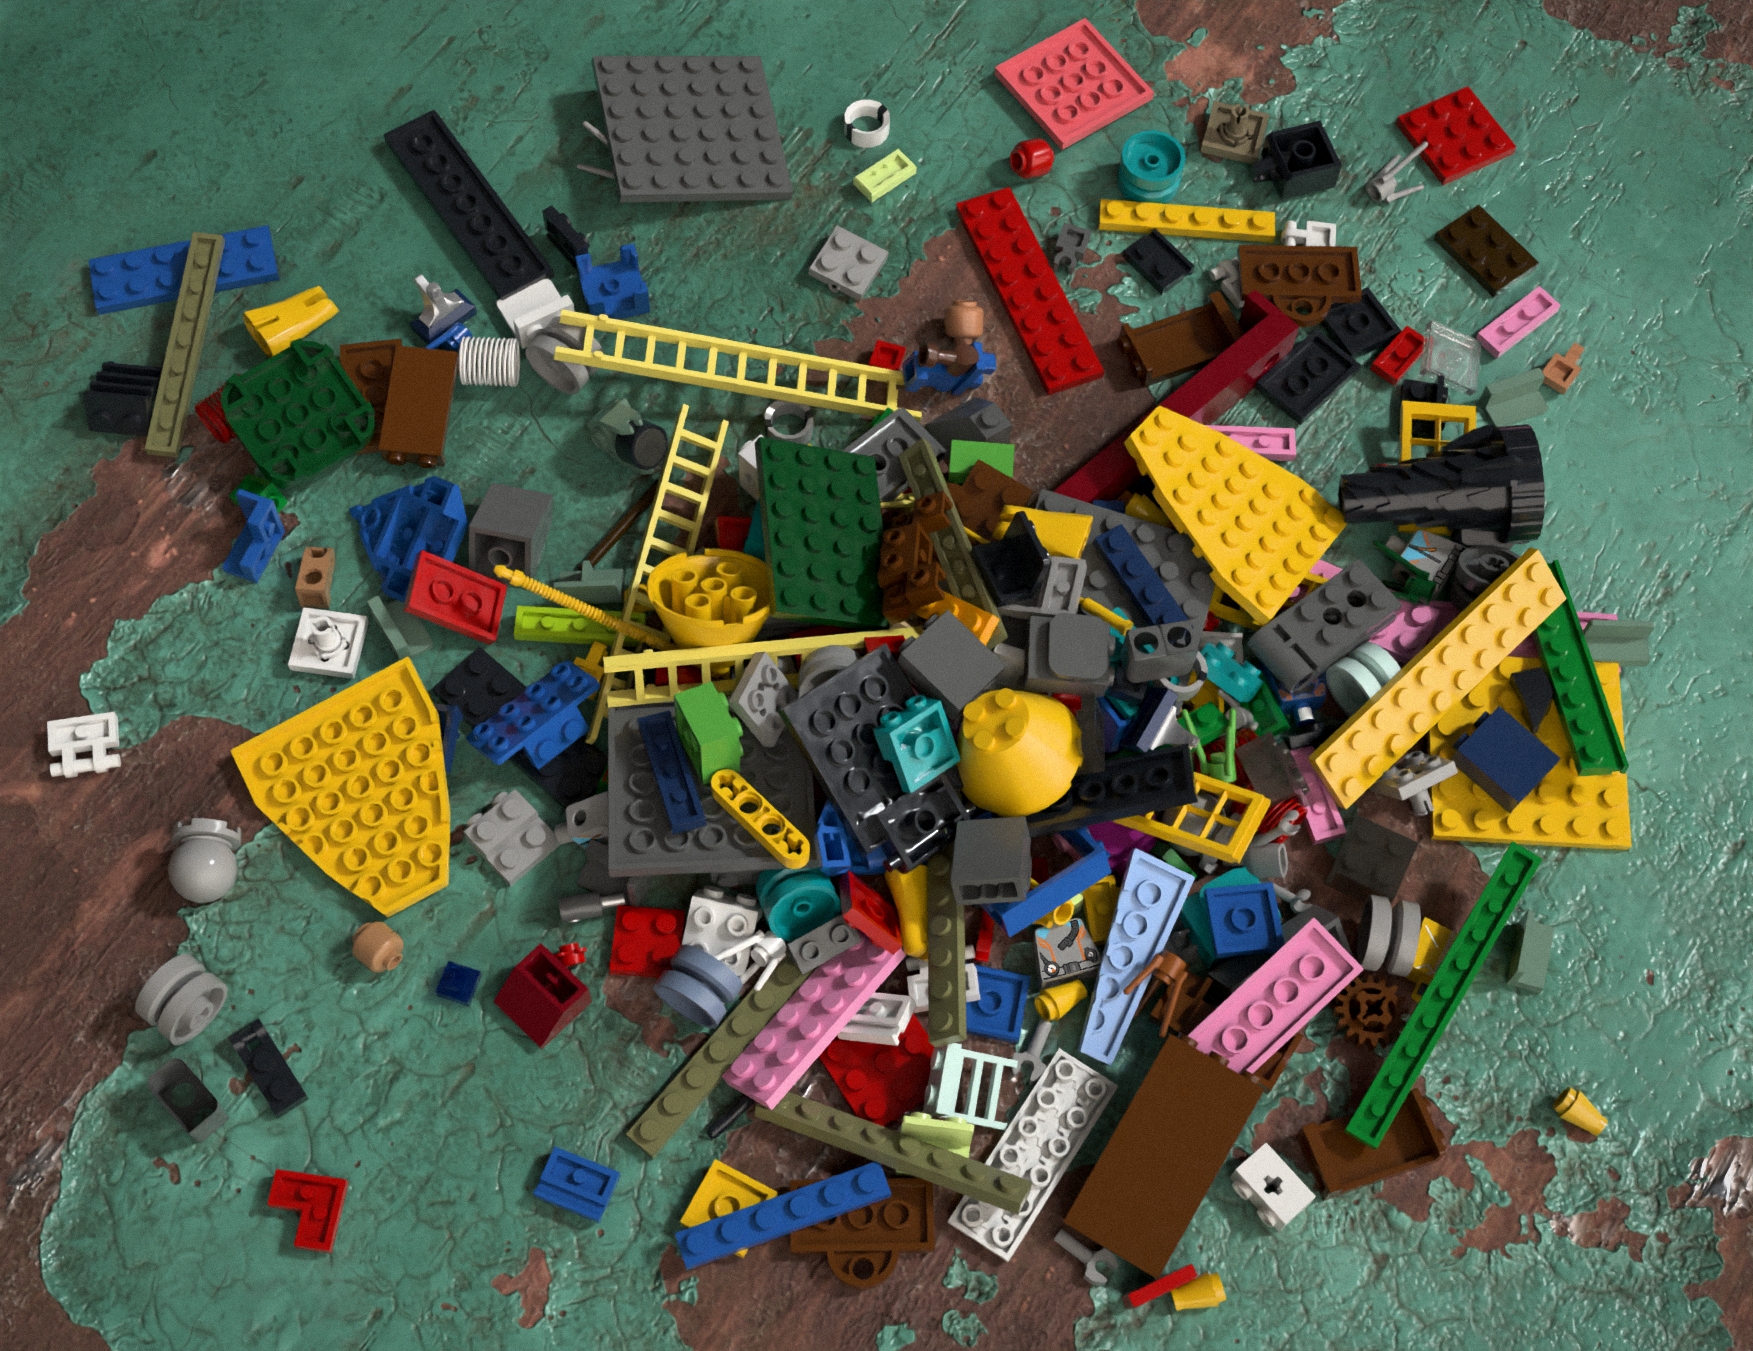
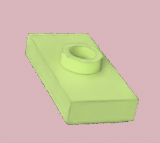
M897 149L855 176L853 184L871 202H874L915 175L917 167Z

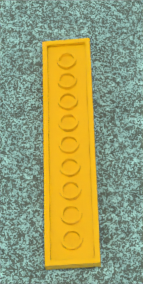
M1529 548L1307 758L1338 807L1347 809L1383 775V772L1387 771L1567 599L1539 549Z

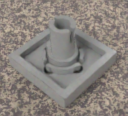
M765 651L755 652L735 691L730 692L731 696H728L727 701L730 711L737 713L762 746L773 747L785 726L778 711L796 700L798 693Z
M1415 751L1403 757L1404 761L1392 765L1387 771L1383 772V775L1369 789L1372 792L1402 801L1409 798L1413 814L1415 816H1423L1428 814L1426 809L1429 812L1434 810L1427 788L1457 774L1458 771L1453 760L1441 758L1438 755H1429L1422 751Z

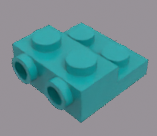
M1220 641L1217 645L1207 643L1200 652L1205 658L1208 667L1207 678L1239 702H1250L1265 682L1259 677L1261 671L1246 660L1243 664L1232 657L1235 652Z
M923 695L908 699L905 703L907 708L901 712L895 711L883 715L880 718L881 725L873 729L883 759L892 761L902 791L907 793L914 792L961 760L941 700L927 698Z

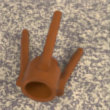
M1163 950L1160 955L1156 953L1151 962L1123 990L1125 995L1130 994L1154 970L1152 976L1155 979L1140 1000L1133 1016L1136 1018L1161 983L1170 986L1172 982H1175L1161 1023L1160 1038H1164L1182 984L1188 976L1183 971L1187 964L1167 950Z

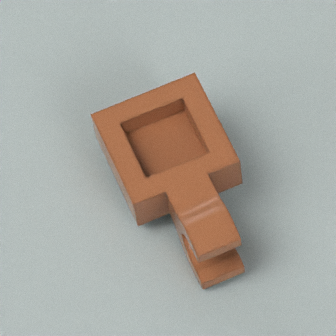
M1574 343L1564 357L1555 353L1542 371L1545 375L1542 383L1564 395L1582 369L1576 364L1585 348Z

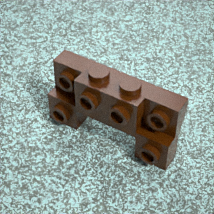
M944 491L914 500V510L893 517L891 530L883 533L877 580L880 587L884 590L882 614L891 625L906 621L920 607L945 599V594L938 586V581L945 580L946 573L938 562L931 563L933 541L928 536L929 533L950 527L951 521L944 511L952 509L953 503Z
M1188 964L1183 970L1188 976L1182 984L1167 1032L1175 1037L1180 1032L1188 1036L1216 1009L1203 1000L1214 980L1207 977L1205 981L1188 970L1190 967ZM1172 982L1148 1019L1160 1028L1175 982ZM1300 1033L1292 1036L1253 1073L1262 1079L1259 1086L1265 1089V1094L1268 1095L1304 1037Z

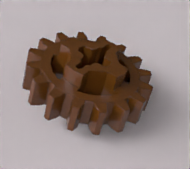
M1368 975L1364 983H1362L1357 976L1352 980L1351 986L1347 985L1341 990L1342 994H1337L1334 999V1003L1338 1007L1334 1008L1332 1016L1340 1018L1335 1028L1347 1031L1343 1038L1345 1041L1352 1037L1355 1038V1047L1358 1049L1363 1042L1367 1043L1369 1051H1374L1377 1043L1383 1049H1386L1390 1045V1040L1396 1042L1400 1035L1399 1031H1402L1407 1023L1402 1019L1409 1015V1010L1401 1008L1406 998L1405 996H1395L1394 993L1398 988L1396 985L1389 989L1385 987L1386 978L1382 977L1378 983H1374L1372 975ZM1388 1005L1391 1009L1392 1016L1388 1013ZM1376 1006H1378V1009L1376 1010L1375 1014H1372L1371 1016H1368L1366 1019H1363L1366 1012H1368L1370 1009L1373 1010ZM1349 1009L1353 1012V1020L1351 1019Z

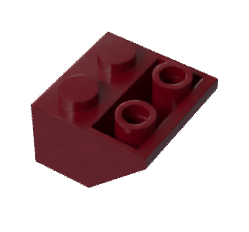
M540 943L515 966L493 1002L542 1050L592 1000L589 989Z

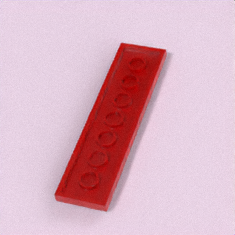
M1007 187L956 203L955 211L1047 395L1049 396L1103 378L1104 369L1011 188Z

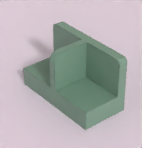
M584 560L582 571L560 572L559 582L553 583V589L559 590L560 593L563 592L564 595L567 594L572 598L574 597L575 600L579 599V602L583 601V604L624 602L625 573L623 569L593 570L590 561Z

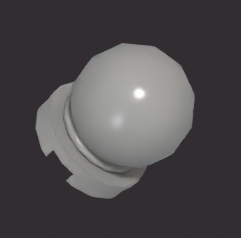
M1198 791V802L1192 803L1191 806L1211 812L1217 800L1213 796ZM1222 807L1218 815L1226 817L1224 809ZM1164 809L1161 823L1171 826L1179 809ZM1187 812L1178 829L1198 836L1207 819ZM1234 813L1231 817L1226 818L1239 822L1242 816ZM1214 822L1206 839L1227 845L1235 829ZM1167 841L1176 852L1185 856H1199L1201 861L1198 867L1209 875L1218 867L1215 864L1218 858Z
M193 818L191 825L182 826V823L179 821L175 822L172 826L171 841L178 848L172 853L168 864L169 880L175 891L184 899L198 904L216 901L225 896L234 886L238 874L237 860L232 851L241 846V829L237 827L233 831L227 829L226 821L207 818Z

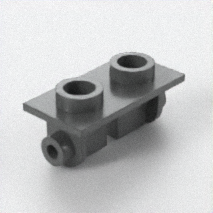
M842 914L788 943L787 945L790 950L787 953L793 963H797L803 975L862 941L857 930L847 925L842 918Z

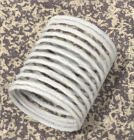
M463 337L461 339L459 348V376L463 385H473L474 383L477 386L479 383L482 386L484 383L487 386L489 383L490 386L493 384L495 386L499 384L501 387L503 384L506 387L508 384L511 387L517 386L520 371V351L516 338H508L507 340L505 338L502 340L500 338L497 340L493 338L491 340L490 337L488 339L485 337L482 339L480 337L477 339L475 337L472 339L470 337ZM476 352H477V377H476ZM481 352H482V377H481ZM486 353H487V378H486ZM491 354H492V378H491ZM496 355H497V378H496ZM501 356H502V378H501ZM506 358H507V378H506Z

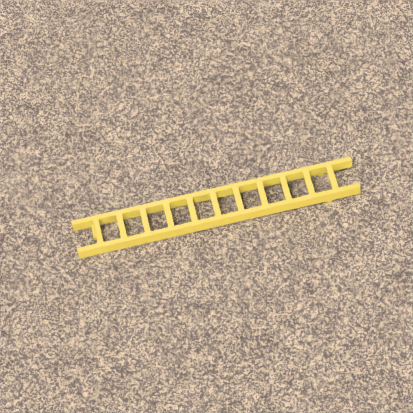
M561 310L559 323L586 328L583 351L556 346L554 360L871 417H875L877 414L882 415L888 407L894 411L897 410L898 390L896 389V384L905 386L903 372L611 319L604 314L595 316L568 310ZM594 329L617 333L614 356L603 355L601 351L591 352ZM625 335L647 339L645 362L622 358ZM656 341L678 345L675 367L653 364ZM686 346L709 350L706 373L683 369ZM717 352L738 355L736 378L715 375ZM747 357L769 361L766 384L744 380ZM777 363L798 366L796 389L775 386ZM807 368L828 372L826 395L805 391ZM837 374L858 377L856 400L835 396ZM867 379L887 383L886 405L865 402ZM906 409L920 422L922 412Z
M683 404L678 410L620 617L621 621L624 620L625 623L628 622L633 626L635 625L636 628L639 627L640 630L644 629V632L648 631L651 635L655 634V637L659 636V639L663 638V640L670 641L671 636L665 625L661 632L630 620L635 602L655 609L648 595L638 592L642 574L649 576L655 568L645 564L648 552L651 547L672 556L683 552L687 553V557L693 556L729 423L726 420H722L718 425L714 441L683 429L689 408L686 404ZM680 439L711 451L707 467L676 456ZM672 466L703 477L704 480L700 494L668 482ZM665 492L697 504L693 521L661 509ZM657 520L690 531L685 549L653 537ZM617 630L610 656L634 654L622 649L625 633L622 634ZM615 672L605 673L586 739V743L591 745L597 739L602 718L608 719L606 692L610 691L611 688L616 690H624L626 682L614 678Z
M922 626L659 652L646 649L643 653L607 656L603 657L605 673L634 670L636 688L606 692L608 708L674 701V694L710 682V663L734 661L735 679L712 682L718 693L723 692L724 695H730V692L735 691L744 674L743 660L752 659L755 652L765 651L777 667V656L801 654L802 665L810 653L821 647L839 645L847 646L851 649L864 648V637L904 635L906 641L911 636L917 639L924 631L921 629ZM701 664L702 683L677 684L676 666ZM668 667L669 686L656 687L655 684H648L644 688L643 669ZM799 673L783 674L793 688L798 689Z

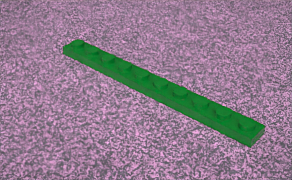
M1513 841L1510 843L1346 1126L1345 1133L1374 1151L1377 1149L1540 865L1541 857Z

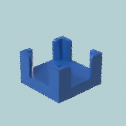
M634 244L620 247L621 261L592 267L589 253L575 256L578 278L589 315L599 316L604 314L608 318L618 320L650 312L648 289L640 275L638 256Z

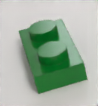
M1261 671L1259 677L1265 681L1250 702L1239 703L1241 707L1247 708L1252 713L1253 721L1258 723V727L1254 732L1263 743L1290 727L1264 673Z

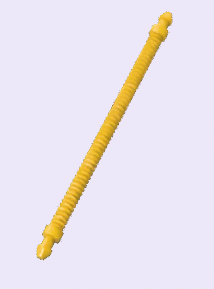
M496 565L493 570L498 577L510 580L509 584L513 586L526 587V590L530 589V592L533 591L537 595L541 594V597L545 596L546 599L549 598L550 601L553 600V602L561 606L564 605L565 608L568 607L572 611L576 610V613L583 614L587 618L591 617V620L595 619L596 622L599 621L602 625L606 624L607 627L610 626L611 629L614 628L615 631L618 630L622 634L625 633L630 638L633 637L637 641L645 642L648 646L652 645V648H658L663 651L679 650L676 645L674 646V643L670 644V641L663 640V638L659 639V636L655 637V634L651 635L648 631L644 632V629L640 630L639 627L636 628L635 625L633 626L628 622L625 623L620 618L617 619L613 615L610 616L605 611H598V608L594 606L591 607L587 603L583 604V601L579 602V599L575 600L574 597L572 598L567 594L564 595L563 592L560 593L559 590L556 591V589H552L548 585L545 586L544 583L541 584L537 580L533 581V578L529 579V576L525 577L522 571L516 569L514 572L507 569L505 565ZM710 670L712 677L730 680V671L718 674Z

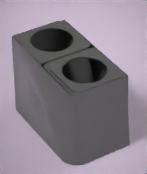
M1190 620L1127 630L1120 654L1127 680L1139 683L1188 674L1193 667L1198 653ZM1187 629L1184 638L1186 647L1176 648L1168 642L1182 639ZM1158 643L1157 649L1149 654L1141 653L1136 649L1137 646Z
M179 1058L171 1059L150 1076L148 1088L181 1127L199 1143H202L229 1120L214 1095L183 1060ZM182 1083H189L196 1090L195 1100L186 1107H178L171 1100L173 1089ZM211 1108L215 1111L194 1128L192 1121L198 1110Z

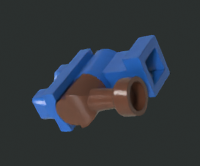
M923 342L919 350L913 351L902 363L905 391L917 392L922 386H931L942 392L951 390L952 395H961L967 388L977 389L982 384L983 374L991 375L996 370L995 354L983 352L982 343L973 342L971 345H966V342L958 344L952 351L938 350L936 344Z

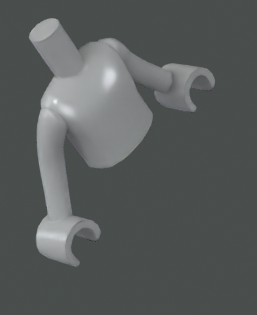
M1296 810L1287 811L1277 827L1260 835L1253 836L1239 864L1223 861V865L1245 866L1250 874H1254L1259 879L1260 883H1270L1271 881L1266 879L1267 877L1285 878L1288 870L1286 847L1284 843L1268 842L1283 834L1286 836L1296 834L1301 826L1292 825L1288 821L1296 820L1299 813ZM1273 883L1275 896L1289 902L1292 911L1297 915L1312 906V904H1304L1300 901L1310 897L1311 893L1309 890L1301 889L1295 895Z

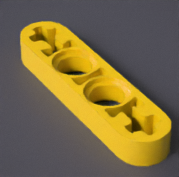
M730 769L720 770L712 776L711 792L714 799L782 865L790 869H799L809 862L810 844L807 838L743 777ZM723 783L726 786L732 784L733 792L727 787L721 789L720 784ZM746 802H752L758 806L755 812L749 814L742 812L739 808ZM767 824H776L781 828V831L775 835H767L762 831V828ZM788 846L794 851L800 848L801 854L798 855L796 852L788 854Z

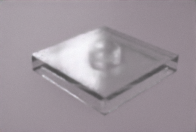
M1434 320L1429 321L1425 327L1420 374L1435 381L1438 375H1443L1444 385L1469 396L1477 392L1482 342Z

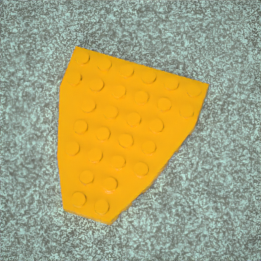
M1160 405L1124 442L1130 455L1135 458L1140 473L1142 475L1148 474L1154 483L1155 489L1152 491V494L1178 532L1180 534H1188L1195 545L1192 552L1197 558L1204 556L1212 567L1213 571L1209 575L1215 584L1263 627L1273 618L1348 524L1344 523V516L1341 512L1334 508L1316 489L1307 484L1303 479L1226 435Z
M408 656L230 750L256 806L329 877L387 918L449 885L451 812L439 714Z

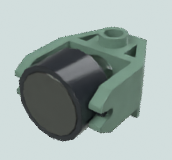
M626 398L611 400L586 423L592 433V442L623 466L645 475L653 474L655 472L654 468L657 465L662 466L664 464L663 459L668 449L666 432L662 427L642 419L639 412L630 407Z

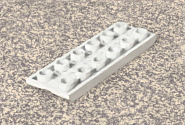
M1059 1048L985 1163L988 1166L1032 1181L1030 1194L1019 1215L964 1195L947 1223L974 1239L1006 1262H1009L1113 1097L1118 1085Z

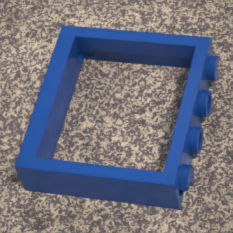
M981 808L970 818L971 820L993 819L992 812ZM1087 826L1058 832L1083 858L1026 894V901L1012 902L1011 904L1008 902L979 904L1009 938L1112 873L1108 862L1110 853L1104 848L1101 840L1095 841L1092 838Z

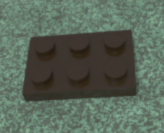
M1477 205L1436 232L1434 240L1493 298L1536 270L1539 264L1480 205Z

